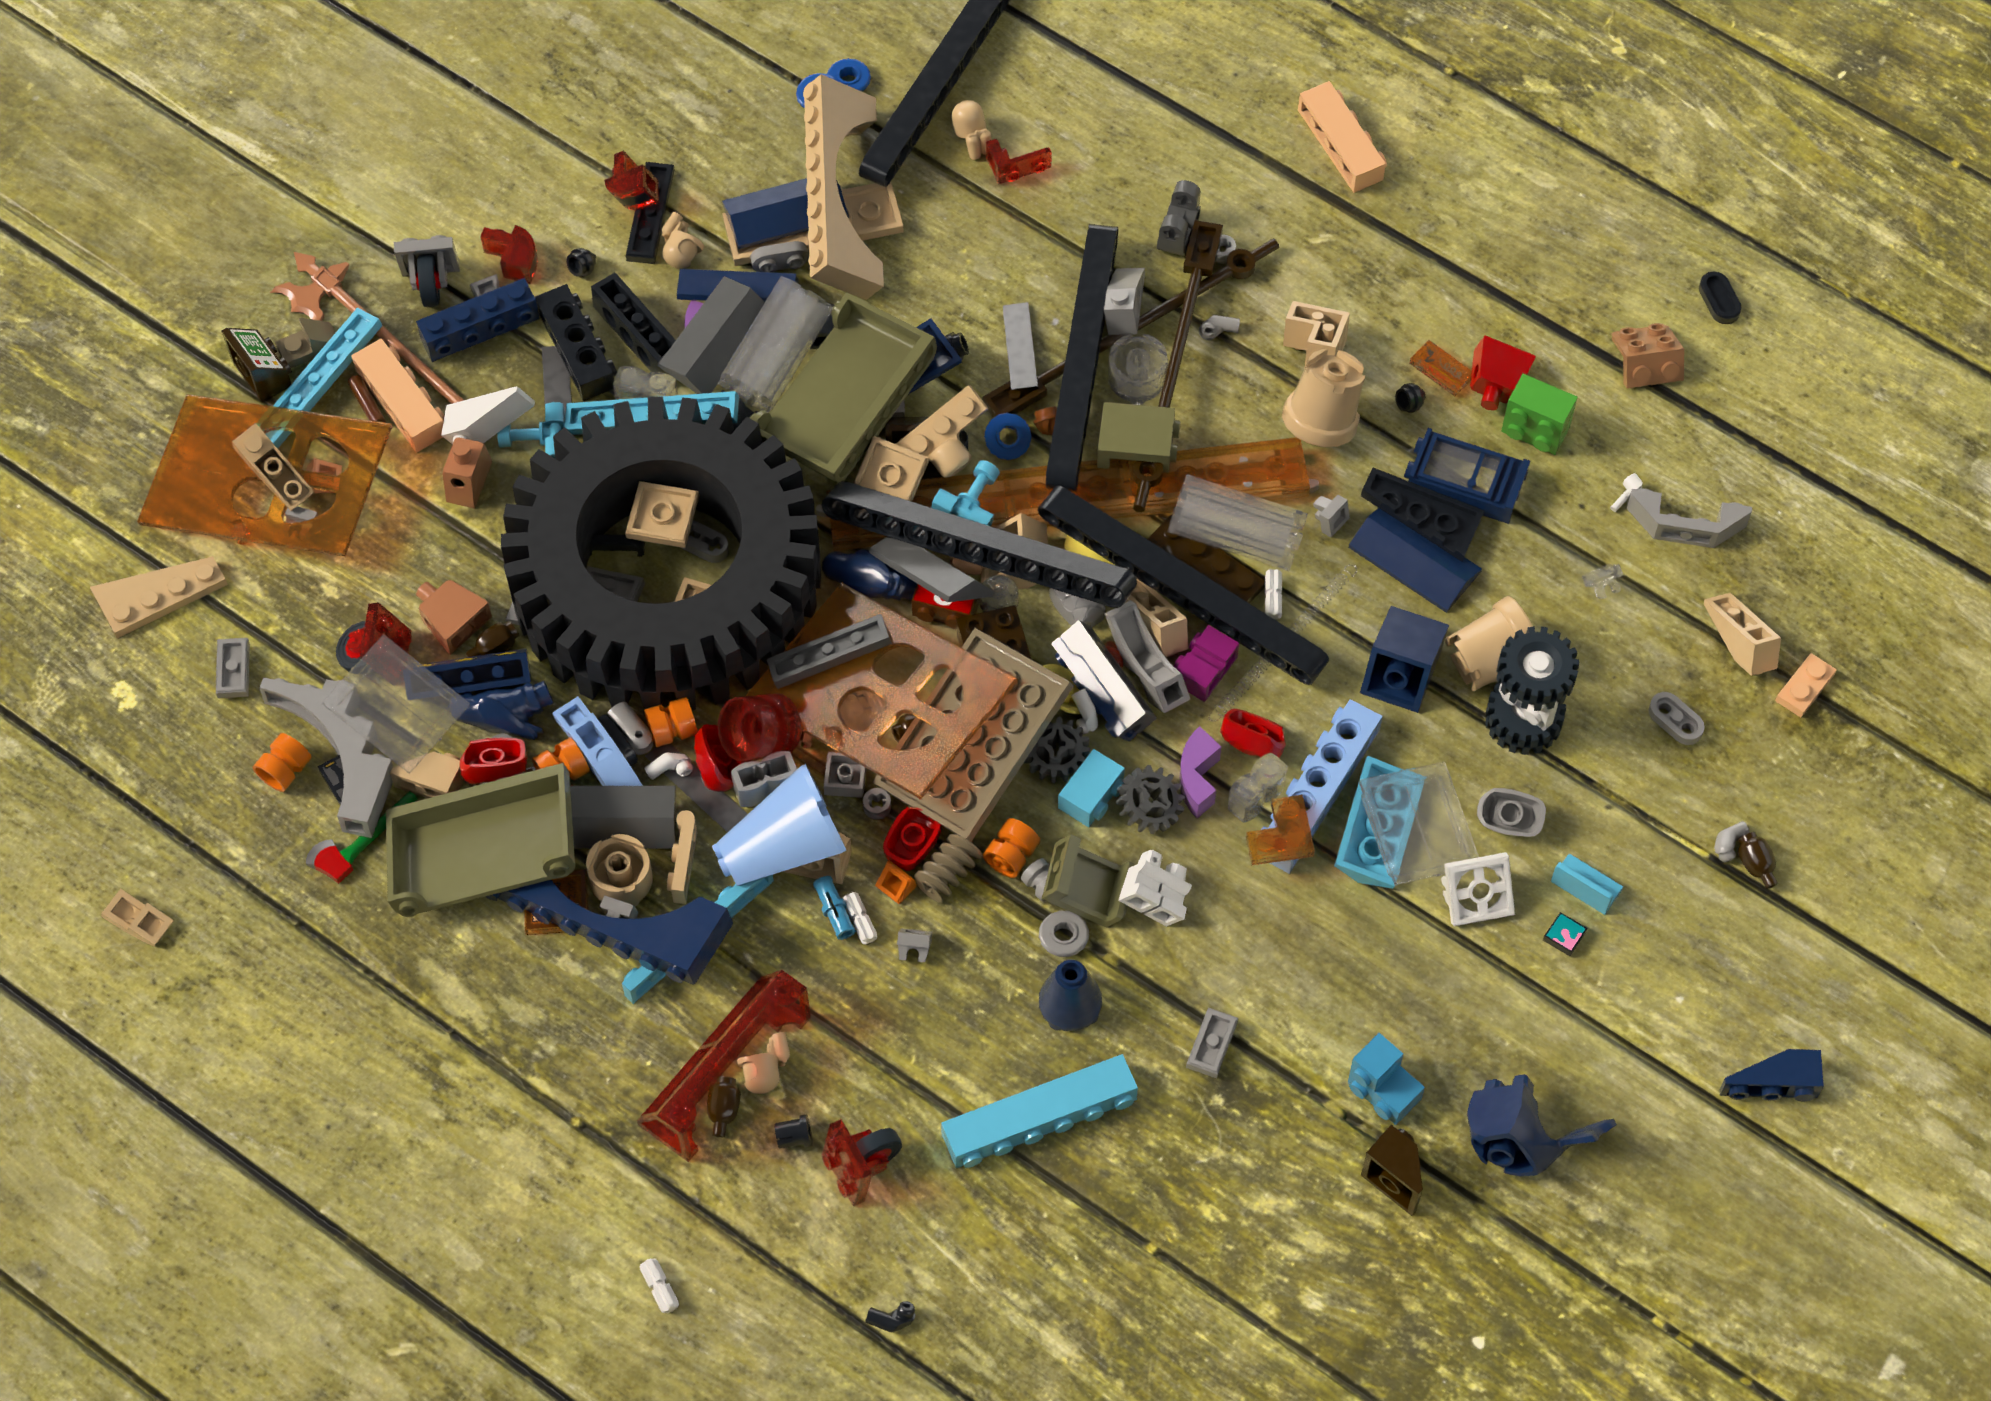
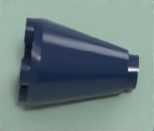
M1070 959L1062 962L1046 979L1039 992V1009L1043 1018L1052 1029L1057 1031H1078L1094 1024L1098 1020L1102 1008V993L1097 982L1079 961Z

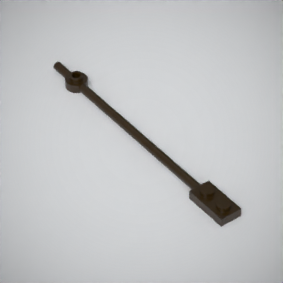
M1194 221L1183 265V272L1190 273L1191 275L1158 407L1170 408L1202 276L1212 277L1223 232V225ZM1136 461L1134 463L1133 479L1138 484L1133 510L1136 512L1145 511L1150 488L1157 486L1163 478L1162 463Z
M1273 238L1251 252L1246 249H1236L1230 252L1225 267L1213 273L1212 277H1206L1201 280L1198 296L1231 276L1236 279L1249 278L1254 273L1255 263L1258 260L1279 249L1278 242ZM1187 289L1139 317L1138 331L1183 305ZM1132 334L1105 336L1101 341L1100 353ZM1065 360L1037 376L1038 386L1011 390V383L1009 381L983 396L982 400L989 408L988 412L993 418L1004 413L1017 414L1046 397L1047 388L1045 385L1063 375Z

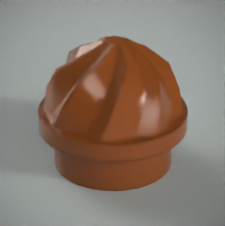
M1057 406L1034 412L1036 420L1033 422L1041 433L1053 435Z

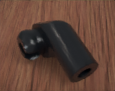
M903 1301L897 1309L890 1313L871 1307L865 1323L891 1333L912 1324L916 1317L915 1306L908 1301Z

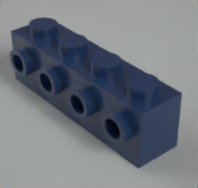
M522 278L417 320L416 323L424 348L431 362H434L540 318L536 299L525 278Z

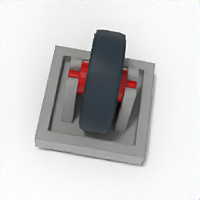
M436 235L430 239L405 238L400 242H394V254L402 277L410 276L412 290L420 291L424 307L439 306L440 289L447 287V273L460 271L459 258L453 238Z

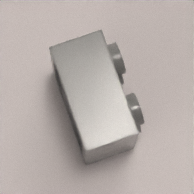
M828 752L824 795L863 798L867 755Z

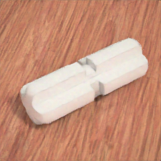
M1269 569L1266 571L1265 614L1278 620L1282 617V572L1278 569Z
M852 892L845 895L843 899L847 904L846 911L854 923L853 926L861 943L866 945L874 942L877 939V932L869 915L866 914V909L859 894Z
M650 1258L640 1264V1271L648 1287H653L654 1290L651 1292L661 1312L670 1313L678 1308L679 1302L670 1284L665 1283L667 1278L658 1260Z

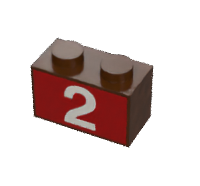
M917 584L911 601L912 616H916L925 622L935 621L956 629V618L976 614L981 598L946 602Z

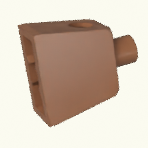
M460 437L455 438L443 468L446 502L475 509L492 464V458L484 443Z
M452 580L446 581L438 589L429 582H425L416 592V596L423 601L419 606L423 623L450 655L492 617L489 603L485 599Z

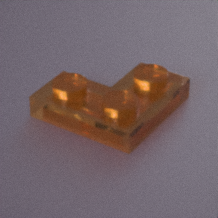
M1303 795L1271 799V808L1276 828L1246 832L1251 865L1313 857L1315 849Z

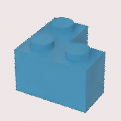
M1378 1033L1353 1058L1348 1084L1351 1091L1360 1099L1365 1098L1374 1106L1375 1112L1382 1119L1390 1120L1397 1125L1422 1099L1425 1087L1401 1067L1403 1053L1382 1034Z

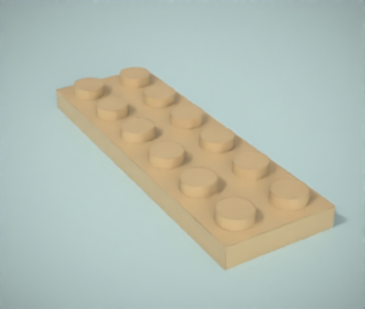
M891 182L887 187L873 183L841 190L849 215L848 219L862 241L904 233L901 215ZM722 213L735 266L751 263V253L762 246L800 241L806 244L809 252V231L738 249L727 215Z

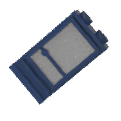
M1428 428L1425 437H1419L1416 442L1413 454L1417 455L1415 462L1409 461L1404 478L1409 479L1408 481L1485 510L1483 515L1485 517L1509 524L1515 502L1518 501L1531 461L1527 459L1522 461L1433 432L1431 428Z

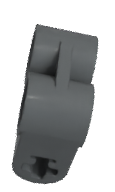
M1187 180L1177 182L1167 215L1164 217L1159 230L1158 250L1186 256L1194 221L1199 220L1201 211V191L1195 183Z

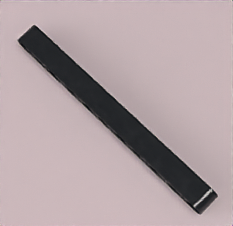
M969 0L864 156L859 168L860 177L884 187L890 184L1011 0Z
M1089 224L1047 465V489H1053L1059 485L1069 491H1077L1105 323L1104 306L1106 292L1112 279L1119 232L1117 226Z
M847 481L837 483L822 500V510L828 517L1109 607H1121L1137 585L1134 574L1125 568Z
M1059 485L1055 486L1038 507L1039 515L1046 522L1114 565L1131 571L1136 579L1301 683L1312 685L1330 661L1328 655L1315 644L1068 489Z

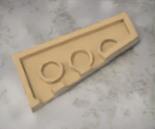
M212 556L92 586L90 589L116 638H120L228 584Z

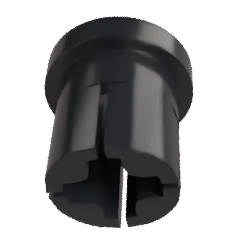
M807 1114L800 1115V1119L775 1123V1135L779 1149L804 1145L805 1147L813 1146L811 1126Z

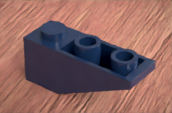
M1787 1049L1727 1076L1719 1089L1720 1096H1729L1734 1100L1746 1099L1749 1096L1762 1097V1099L1768 1101L1787 1097L1795 1098V1100L1801 1102L1818 1098L1824 1087L1821 1050Z

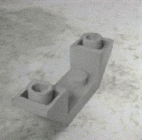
M1631 489L1627 503V510L1653 539L1715 548L1746 528L1752 513V507L1743 506L1736 502H1722L1717 522H1711L1705 518H1685L1677 514H1660L1662 493L1653 492L1649 489Z

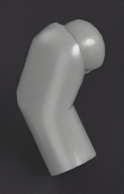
M1213 315L1200 325L1199 334L1203 339L1211 340L1223 331L1238 333L1240 319Z

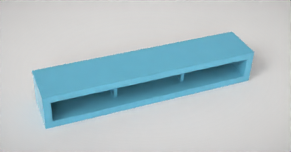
M1123 1054L941 1122V1133L955 1167L964 1166L969 1168L979 1164L983 1160L982 1158L990 1155L1001 1156L1007 1154L1014 1146L1024 1142L1027 1145L1036 1143L1045 1134L1053 1131L1056 1133L1065 1132L1072 1128L1074 1123L1082 1120H1096L1108 1110L1114 1108L1116 1110L1125 1109L1137 1100L1138 1087Z

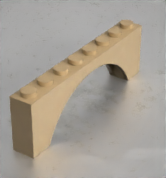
M820 74L811 83L806 85L803 92L805 100V166L807 169L806 191L808 195V262L810 265V278L867 300L884 287L883 262L864 244L846 215L837 187L836 160L839 147L845 137L860 135L877 121L876 98Z

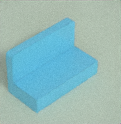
M1568 854L1562 863L1559 862L1551 880L1558 887L1604 915L1623 888L1622 885L1571 854Z

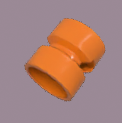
M687 697L670 701L667 708L658 705L644 710L656 748L673 743L674 737L683 740L695 736L698 732Z
M280 733L270 745L271 753H264L252 768L256 775L267 785L277 791L285 792L296 778L294 772H301L312 756L296 739L285 733Z
M571 737L555 745L554 752L546 750L532 758L535 770L564 763L570 773V779L574 781L590 772L582 752Z
M1008 818L997 833L998 839H993L984 851L983 858L996 872L1009 878H1015L1026 864L1025 857L1029 858L1040 844V837L1022 821Z

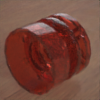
M781 693L734 697L723 706L718 719V736L721 745L728 756L736 761L762 760L768 755L780 751L792 753L798 745L801 735V719L798 709L790 698Z

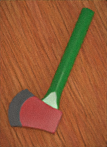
M409 791L391 808L416 802L418 799ZM386 813L379 818L372 838L359 836L351 845L341 851H338L332 839L319 842L309 851L306 865L327 875L339 884L353 871L352 864L356 857L386 830Z

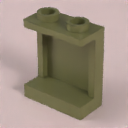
M1104 402L1098 444L1097 468L1109 469L1110 459L1112 458L1163 463V472L1169 473L1170 462L1176 463L1178 445L1172 444L1173 438H1179L1180 421L1175 420V408Z
M1069 834L1055 843L1042 899L1104 927L1122 920L1128 906L1118 900L1128 869L1135 864L1128 861L1118 865L1080 848L1081 838Z

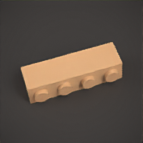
M1330 81L1300 93L1299 113L1353 193L1383 181L1385 167L1387 166L1385 156L1381 151L1378 152L1370 134L1367 131H1363L1355 112L1349 110L1346 106L1342 93L1339 90H1335Z
M381 338L351 355L355 371L361 376L365 385L416 453L443 438L441 436L444 422L443 412L439 407L433 408L430 404L431 398L423 386L418 388L415 384L416 378L408 366L403 368L400 364V356L393 346L388 347Z

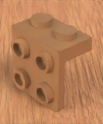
M1654 323L1648 327L1637 329L1625 327L1620 331L1612 333V341L1623 356V384L1626 388L1684 380V347L1669 326Z

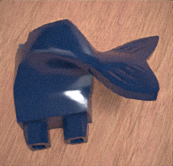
M1525 1074L1515 1076L1512 1085L1507 1086L1497 1079L1487 1080L1483 1090L1473 1092L1467 1111L1471 1143L1479 1159L1484 1164L1490 1161L1495 1165L1505 1168L1504 1173L1515 1176L1538 1175L1545 1171L1568 1148L1581 1143L1596 1142L1599 1140L1600 1135L1617 1125L1614 1118L1607 1119L1571 1131L1557 1140L1551 1139L1546 1134L1538 1116V1103L1533 1096L1534 1084Z

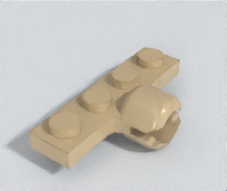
M968 385L902 438L896 445L928 457L942 477H952L964 469L971 461V454L959 440L960 432L989 408L972 386Z

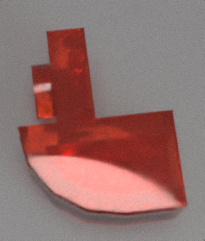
M624 150L614 154L613 177L604 180L607 190L626 209L638 210L658 203V180L643 164L638 166Z
M515 225L512 234L502 229L484 227L480 236L484 253L501 257L500 265L503 278L514 281L525 278L527 284L531 285L537 270L538 257L533 238L529 232L518 225Z

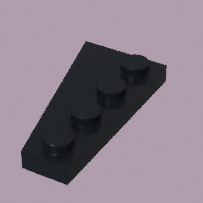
M1374 467L1361 493V497L1461 562H1463L1485 511Z

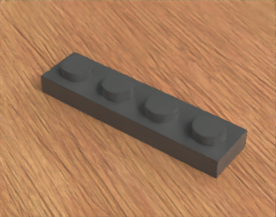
M879 614L766 660L774 684L779 689L892 644L885 621L882 615Z

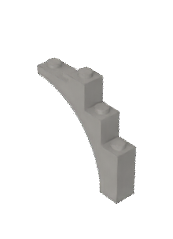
M263 677L259 688L264 704L291 712L310 723L330 742L337 755H340L344 773V788L337 817L342 832L372 838L393 783L390 775L393 764L392 760L384 755H371L378 738L373 722L363 717L354 718L360 703L356 685H352L344 680L333 681L326 679L323 689H319L310 684L303 686L289 683L280 678L269 679Z

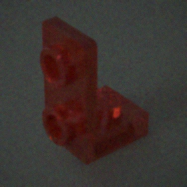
M997 138L986 142V159L998 185L1005 182H1014L1021 177L1033 173H1041L1051 168L1052 152L1049 147L1010 159L1006 148L1001 149Z

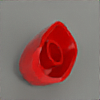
M1231 709L1224 715L1220 733L1231 746L1244 754L1259 756L1268 764L1281 757L1286 746L1282 726L1240 709Z
M703 725L695 734L694 749L697 766L703 782L709 790L726 792L733 787L731 771L738 765L743 764L744 759L736 741L726 728L717 725Z
M485 738L470 741L459 763L463 779L470 784H477L523 774L526 771L527 765L524 741L517 738Z
M906 807L897 816L883 843V851L887 861L890 860L905 871L913 870L925 859L936 845L941 833V824L921 813L920 811L923 810L917 807Z

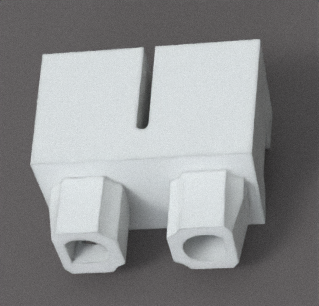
M1149 850L1142 853L1137 865L1128 869L1118 901L1140 913L1144 912V915L1167 927L1185 919L1187 908L1183 906V901L1192 885L1185 882L1187 868L1180 864L1171 863L1163 870L1160 868L1162 855L1154 850Z

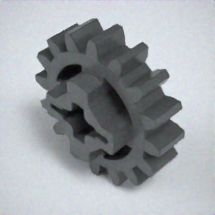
M1057 717L1056 723H1049L1024 763H1030L1029 771L1031 773L1040 771V780H1043L1046 776H1051L1052 783L1056 782L1057 777H1062L1064 782H1068V774L1074 775L1090 754V748L1088 747L1089 738L1088 736H1083L1082 727L1073 729V720H1069L1067 724H1062L1061 717ZM1056 743H1058L1059 751H1057V756L1054 757V749L1056 748Z
M1147 765L1143 772L1138 767L1131 773L1132 775L1128 774L1122 780L1124 784L1117 789V792L1123 796L1116 800V804L1124 805V809L1119 814L1120 816L1128 815L1130 817L1127 825L1139 824L1138 832H1142L1146 827L1149 828L1150 834L1156 833L1158 829L1164 832L1170 827V824L1174 825L1179 820L1177 815L1184 811V807L1179 805V803L1185 799V795L1177 794L1181 784L1173 785L1171 781L1174 775L1171 773L1167 777L1163 776L1162 767L1153 772L1151 765ZM1149 797L1153 799L1152 803L1148 800Z

